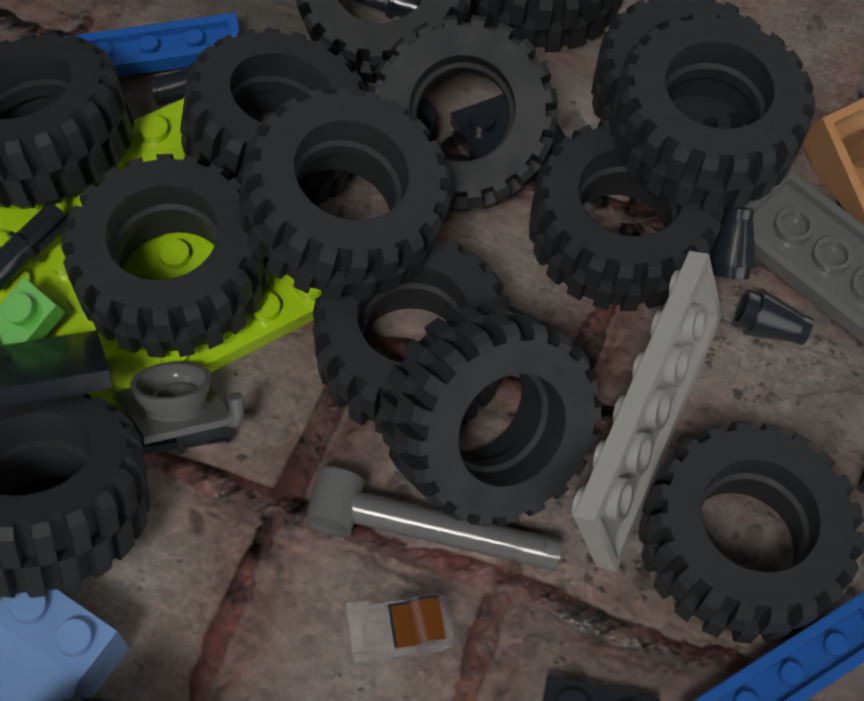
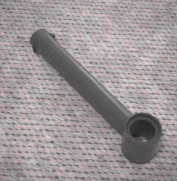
M323 467L318 471L304 518V523L315 531L331 536L345 537L351 534L355 523L509 561L515 560L519 563L555 572L557 570L563 539L521 531L517 528L496 523L488 526L471 525L466 519L457 521L445 515L441 510L363 492L365 481L351 471L336 467Z

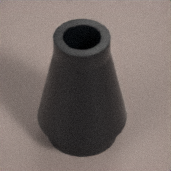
M724 206V215L720 223L721 228L709 254L714 276L731 279L750 278L751 268L756 267L753 226L754 209L746 207L728 209L727 206Z
M747 289L737 305L733 325L743 329V335L788 341L804 345L811 334L813 318L800 313L764 289H760L758 292Z

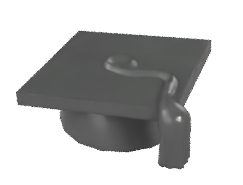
M169 362L143 369L133 377L130 382V389L113 392V399L121 411L134 423V428L139 433L140 439L144 444L223 426L237 428L244 422L242 394L235 392L227 396L228 409L211 388L209 370L194 363Z

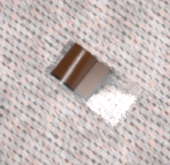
M423 595L407 600L369 604V600L346 603L354 668L416 658L422 654L448 649L456 644L449 599L446 596Z

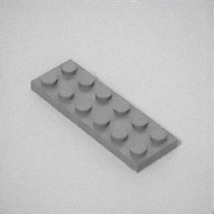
M689 251L681 270L674 271L670 280L669 298L663 310H658L653 318L649 344L645 352H640L634 361L631 385L626 396L621 395L615 404L613 426L607 439L601 440L596 447L593 457V471L586 487L582 486L578 489L574 497L572 515L596 567L617 572L723 314L711 260L707 253Z

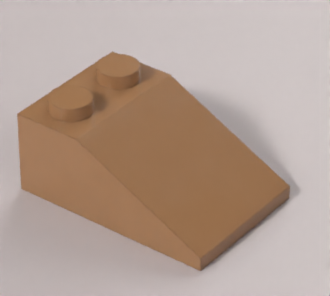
M864 97L811 121L812 125L803 142V147L814 171L843 209L864 225Z

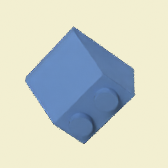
M58 589L48 590V596L30 598L27 593H16L15 598L3 597L0 600V701H63V699L78 697L92 698L128 652L129 647L117 630Z

